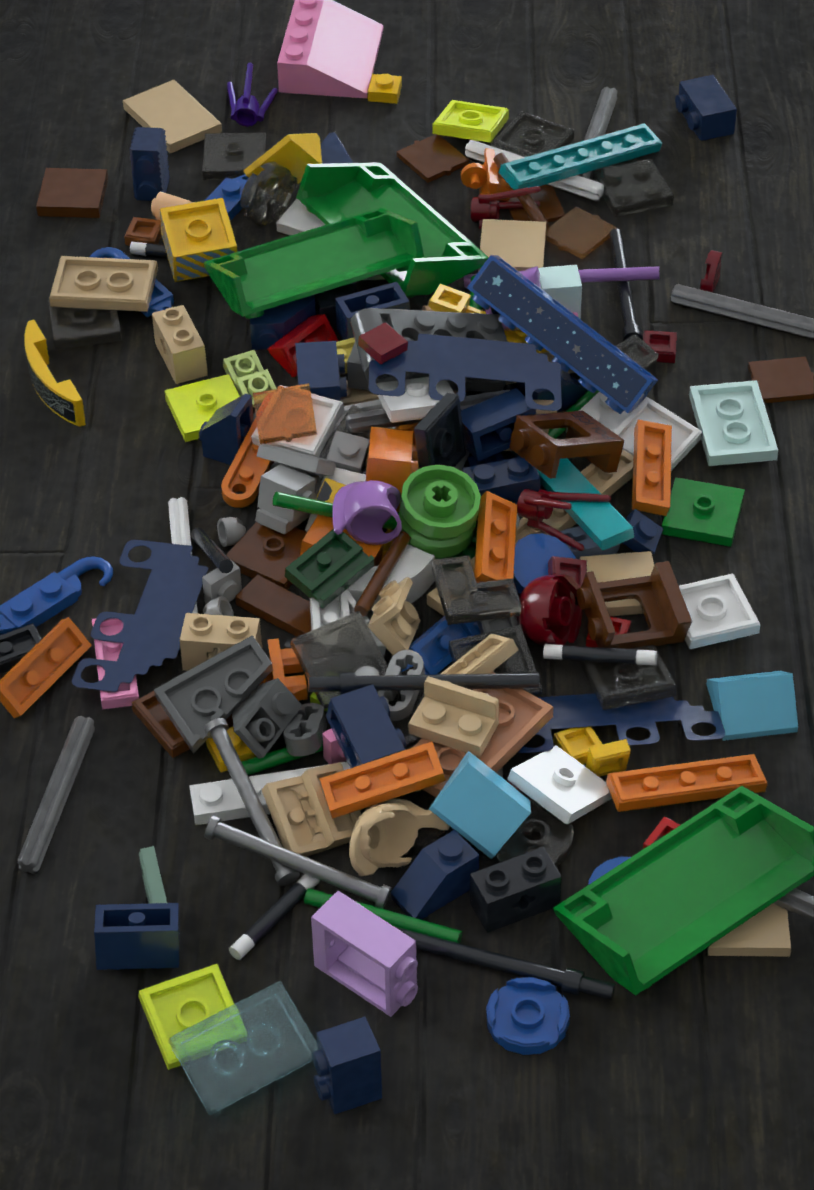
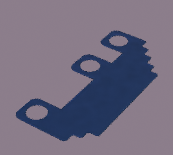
M419 334L417 341L408 340L407 351L381 365L376 360L369 361L368 388L371 393L376 395L402 396L405 393L406 372L429 374V396L434 400L440 401L444 397L437 392L436 384L442 380H450L457 384V394L460 402L465 399V377L525 383V403L531 409L558 411L562 406L561 365L558 362H549L546 354L537 353L534 344ZM383 374L392 375L398 380V387L391 391L382 390L376 385V379ZM546 389L553 393L555 399L550 405H540L533 400L532 394L535 390Z
M130 540L126 543L119 560L120 564L125 567L151 569V573L135 615L102 612L97 616L91 631V637L95 640L123 643L117 661L92 658L81 660L72 679V684L75 687L116 692L122 682L131 683L136 674H147L150 666H161L165 658L174 659L177 657L185 614L193 613L203 585L202 577L207 574L209 569L207 566L198 565L200 559L198 556H191L192 546L144 540ZM137 546H146L151 550L150 558L143 562L131 561L128 553ZM109 618H117L123 622V629L118 634L109 636L100 631V625ZM91 665H99L105 670L103 679L95 683L85 682L81 678V673L86 667Z
M658 689L538 697L553 706V717L535 734L543 737L545 743L537 748L523 746L518 752H544L553 749L554 745L550 729L616 725L619 740L627 739L628 745L657 743L660 737L655 722L681 720L686 738L692 741L721 739L725 736V730L718 711H704L703 706H690L686 700L676 701L672 695H661ZM697 723H710L716 727V732L709 736H700L693 733L691 728ZM642 727L649 730L651 735L645 740L637 741L629 739L626 736V731L630 728Z

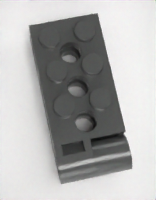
M367 308L355 313L350 321L364 376L368 381L369 361L375 359L358 345L359 336L385 322L407 341H417L419 334H431L507 342L502 323L498 320L499 314ZM406 372L405 380L429 377V374ZM383 374L377 377L376 385L381 382L398 380L392 375ZM465 377V391L496 392L502 391L506 385V382L501 380ZM447 380L452 390L458 391L457 384Z

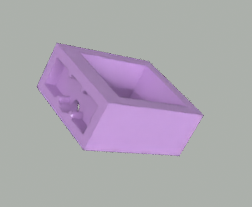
M337 891L311 917L314 966L391 1017L401 1006L409 1005L418 991L416 940L340 891Z

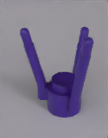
M251 62L247 64L244 94L237 101L233 83H227L231 106L230 118L239 125L247 127L254 125L257 121L264 120V114L278 92L277 88H273L260 107L257 99L250 95L253 64Z

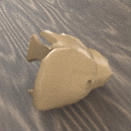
M391 799L370 806L358 817L353 828L349 848L351 865L359 876L373 875L378 868L409 865L412 858L402 857L407 855L414 846L420 828L448 830L450 826L432 811L425 810L408 800Z

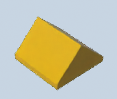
M317 133L288 134L244 169L243 172L249 179L278 201L301 182L307 164H322L320 137Z

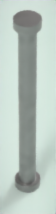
M217 718L206 724L204 730L209 738H213L260 838L282 847L227 733L229 726L224 718ZM272 861L277 872L275 879L279 886L291 884L299 878V871Z
M213 815L205 830V838L213 840L216 837L373 901L375 902V907L383 909L389 897L390 886L383 884L381 888L224 824L218 816Z

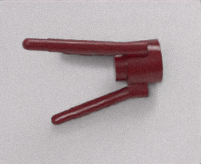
M539 186L490 195L479 194L478 197H473L471 201L472 222H479V229H482L483 219L498 220L500 209L524 208L520 201L499 202L498 200L538 193L541 189ZM535 201V203H536L537 206L539 207V206H540V202H539V201Z
M524 489L517 502L518 516L528 519L527 526L540 529L579 551L585 549L583 544L542 522L543 519L547 520L551 517L553 508L566 510L572 508L571 503L558 500L609 502L611 500L609 495Z

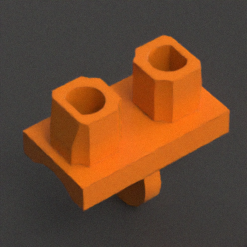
M485 148V162L483 165L470 163L461 171L462 183L468 188H479L480 194L490 195L512 190L505 179L498 173L499 168L493 160L495 157L494 149ZM510 198L502 199L499 201H509Z
M279 638L268 639V649L273 671L260 684L279 678L298 701L308 700L305 674L284 676V674L303 672L301 647L280 649Z

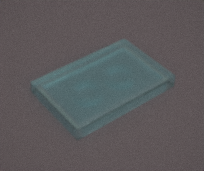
M281 980L169 1038L172 1050L209 1115L313 1061L312 1052L317 1051V1042Z

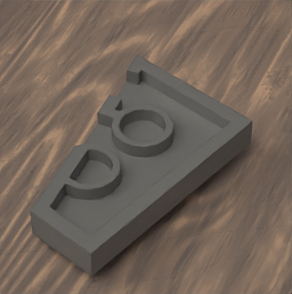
M252 635L154 689L156 699L194 754L209 738L204 730L206 724L217 718H224L226 720L273 671V666Z

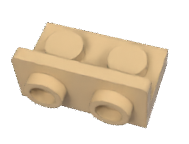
M406 577L399 583L396 580L388 583L379 592L380 600L371 609L373 615L368 628L392 655L402 650H409L421 621L415 607L410 602L405 601L413 584L409 577Z
M427 677L424 682V698L408 723L409 734L466 753L470 751L473 755L481 757L499 725V700L486 693L473 691L449 681Z

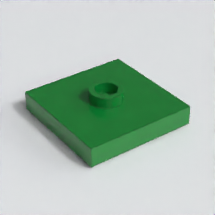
M675 477L670 495V509L667 516H664L662 528H664L662 534L731 547L744 500L745 489Z

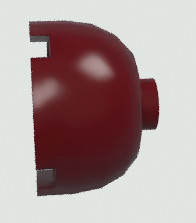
M567 574L545 575L532 580L524 588L519 600L515 604L514 611L520 628L527 639L542 647L545 644L565 645L567 641L574 643L577 639L582 619V610L579 605H575L574 593H577L579 587L574 578Z

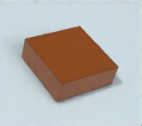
M133 217L124 236L125 245L130 246L132 241L158 244L162 236L161 221Z

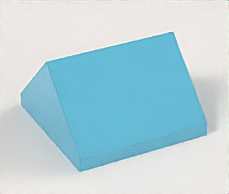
M773 671L707 679L706 685L713 709L719 712L725 730V736L722 738L723 741L798 732L793 673Z
M468 751L429 810L492 859L530 815L531 806L530 800Z

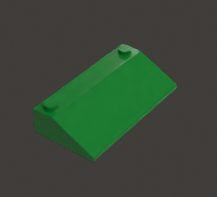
M381 163L306 165L296 198L306 206L307 211L316 215L325 225L380 208L418 223L425 258H412L408 271L398 272L395 269L380 274L389 283L398 282L406 297L412 298L415 295H429L435 292L440 284L446 286L481 268L489 258Z
M380 208L203 263L206 271L232 311L242 317L245 316L246 319L262 316L266 309L395 269L398 272L408 271L412 258H425L418 223Z
M740 786L555 906L553 910L555 915L606 973L636 996L790 891L810 880L814 876V827L744 786Z

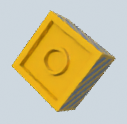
M223 198L160 208L161 235L174 282L210 276L203 262L237 252V244Z

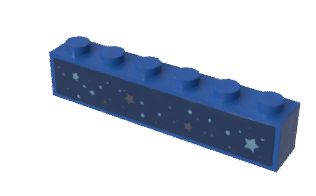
M490 255L467 287V289L474 293L472 296L473 301L486 310L491 306L501 314L498 318L501 323L513 331L516 328L523 331L527 335L525 341L528 344H534L536 350L540 352L543 348L554 356L551 360L552 362H558L561 365V369L565 372H568L570 369L580 376L578 382L592 393H595L596 390L600 391L607 397L605 403L619 414H622L623 411L631 413L658 381L652 374L497 255Z

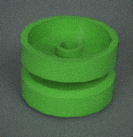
M426 466L411 473L403 484L399 509L402 525L401 531L409 534L411 538L408 544L434 555L435 558L452 557L467 549L474 539L481 495L477 484L468 474L451 466Z

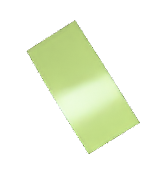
M255 350L223 359V368L226 374L230 375L239 396L244 394L252 395L253 407L263 405L269 395L277 392L268 369H263Z

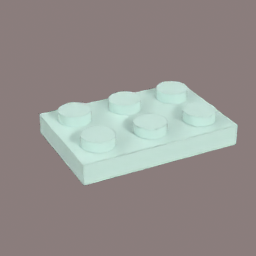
M757 380L690 386L689 398L698 429L702 431L701 441L708 466L777 460L778 447Z

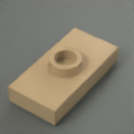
M491 633L441 674H490L519 650L513 639Z

